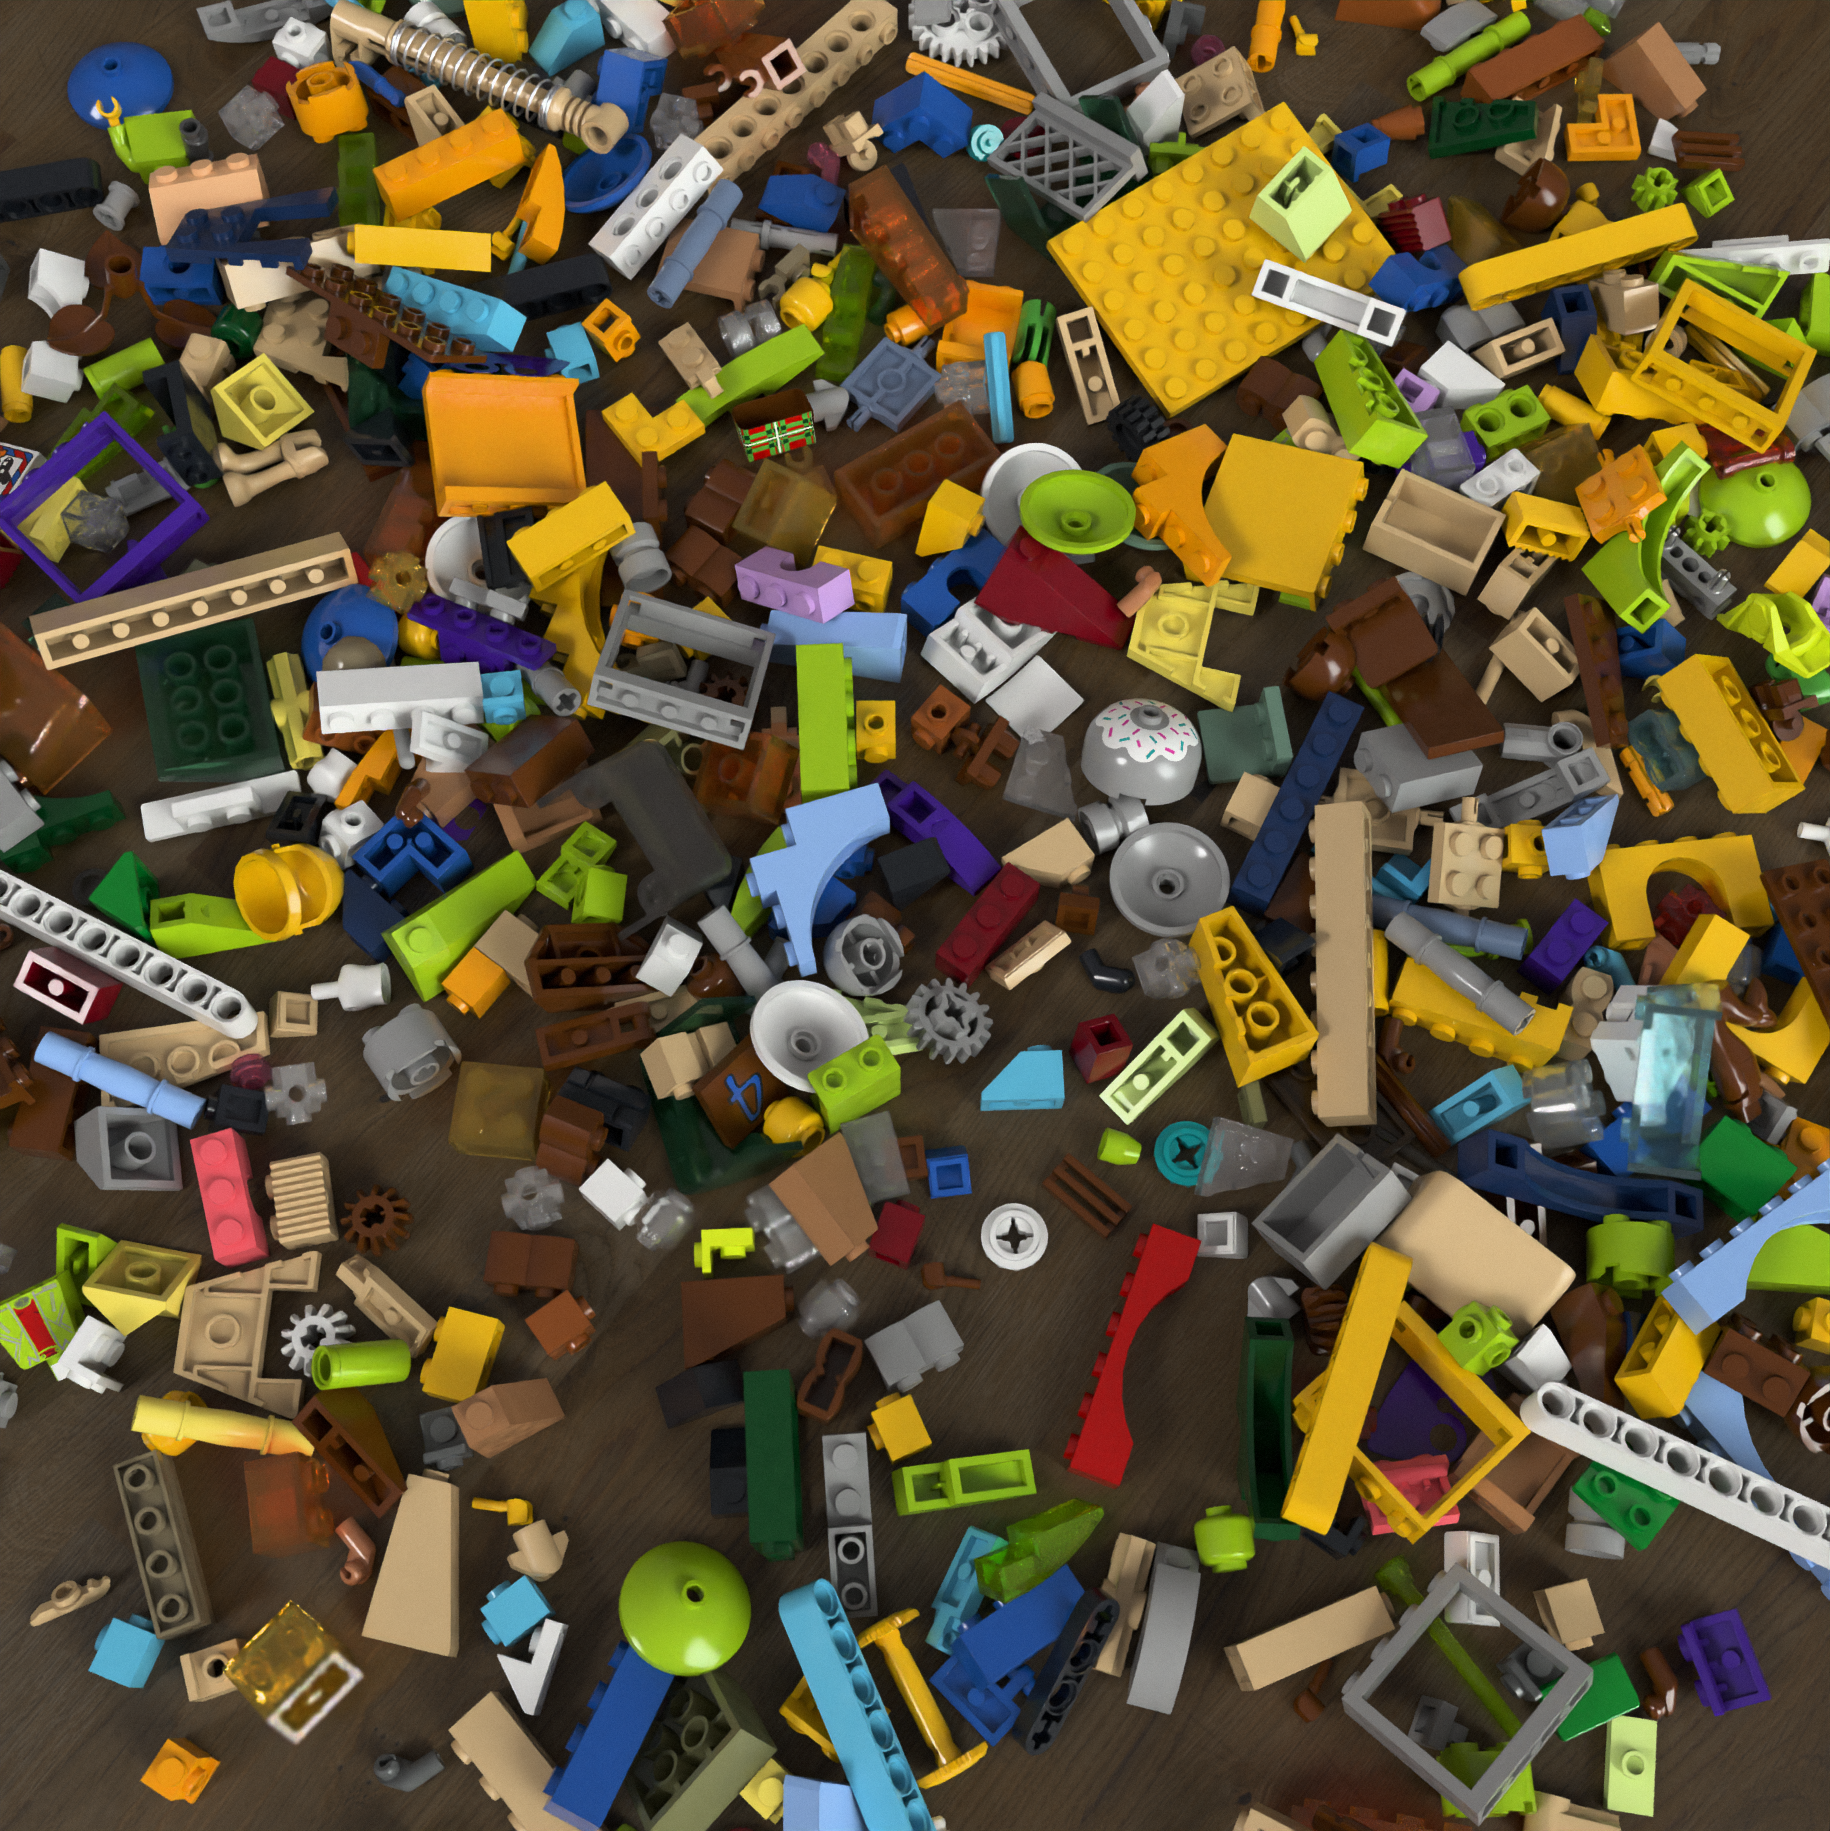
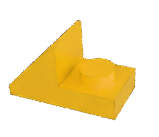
M1810 528L1763 586L1775 594H1785L1792 591L1803 598L1830 565V541Z

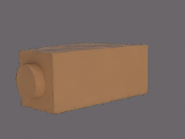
M1659 21L1617 48L1595 68L1602 77L1622 92L1632 94L1634 101L1658 119L1661 118L1666 121L1675 115H1678L1681 119L1692 112L1698 106L1695 100L1707 90Z
M476 724L465 725L467 727L484 732ZM488 736V749H490L495 742ZM423 756L411 782L417 778L426 779L430 784L431 790L416 807L442 829L477 797L471 790V781L465 772L426 771L427 757Z
M838 1132L794 1163L769 1184L830 1266L844 1256L849 1262L853 1261L870 1247L865 1240L878 1230L845 1138Z
M547 1378L492 1385L451 1407L469 1447L486 1458L502 1452L566 1417Z

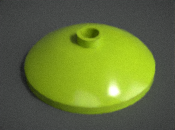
M1747 445L1727 449L1711 460L1709 463L1711 467L1700 478L1698 499L1701 510L1706 508L1708 512H1722L1727 524L1733 526L1727 537L1736 544L1751 548H1769L1780 545L1794 537L1808 519L1811 508V494L1804 475L1792 461L1768 448L1764 454L1757 452Z
M1071 469L1045 474L1030 483L1022 494L1019 514L1027 532L1048 548L1066 554L1088 555L1111 549L1123 542L1134 527L1136 508L1131 495L1115 480L1096 472Z
M675 1541L649 1550L632 1566L620 1591L619 1617L628 1642L643 1660L669 1674L696 1676L721 1667L740 1648L750 1626L751 1602L744 1579L737 1568L724 1555L700 1543ZM687 1591L696 1592L700 1601L693 1602L689 1600Z

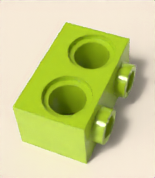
M1527 384L1516 390L1507 389L1501 392L1494 400L1483 405L1482 403H1476L1470 406L1463 413V418L1456 434L1474 431L1478 444L1484 446L1487 464L1502 457L1513 448L1519 449L1541 439L1551 418Z

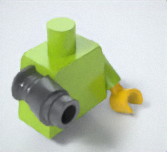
M111 96L115 108L113 112L105 113L101 101L97 100L96 108L98 112L109 121L110 127L107 129L116 155L131 172L140 173L145 184L149 185L150 173L164 166L186 167L202 159H208L212 162L213 152L208 149V131L195 119L192 110L124 117V124H121L119 120L122 113L120 103Z

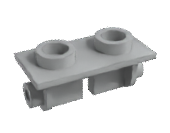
M166 457L163 458V461L158 462L183 489L188 490L191 488V486L185 484ZM144 469V472L140 474L133 473L120 480L110 481L111 485L105 488L121 518H125L172 496Z

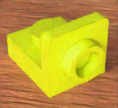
M753 1228L701 1230L702 1242H694L695 1268L702 1267V1273L705 1278H714L713 1253H720L721 1259L732 1260L745 1258L746 1252H755Z

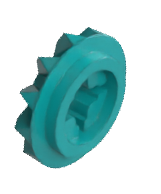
M1181 1121L1169 1125L1160 1133L1155 1144L1153 1156L1158 1172L1162 1173L1171 1184H1179L1189 1188L1205 1183L1216 1172L1220 1162V1147L1217 1139L1209 1129L1196 1122ZM1179 1143L1187 1150L1201 1147L1193 1157L1194 1166L1190 1165L1186 1160L1173 1162L1180 1153Z

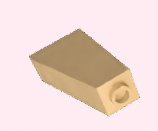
M424 1469L422 1476L408 1474L406 1481L408 1489L402 1495L361 1636L448 1657H457L459 1650V1487L448 1483L449 1474L430 1469Z
M1375 1585L1226 1646L1224 1651L1241 1691H1255L1394 1630L1395 1627L1391 1619L1395 1618V1611L1385 1592L1379 1593Z

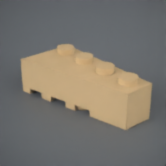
M355 224L318 231L312 234L313 240L310 241L313 252L308 262L324 268H332V264L346 265L354 269V275L369 280L372 279L371 274L381 272L378 264L355 263V255L348 254V231L355 232ZM294 236V237H289V238H284V239H298V238H305V237H303V236L295 237V236ZM215 258L227 297L237 309L244 308L246 312L261 310L266 307L265 302L279 298L280 302L283 303L295 301L302 298V292L311 290L286 275L287 266H294L291 262H279L278 268H263L259 260H243V266H231L227 258Z

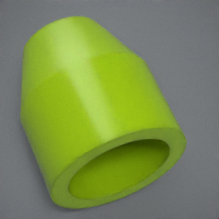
M1107 1127L1099 1144L1097 1158L1115 1165L1136 1164L1142 1146L1127 1133Z

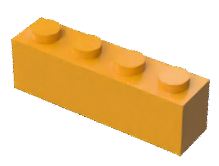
M499 108L372 169L381 198L399 223L525 162L519 134L502 108Z

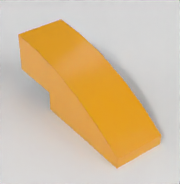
M550 143L534 161L515 215L528 223L518 252L540 265H545L558 251L565 214V194L561 165L556 146Z

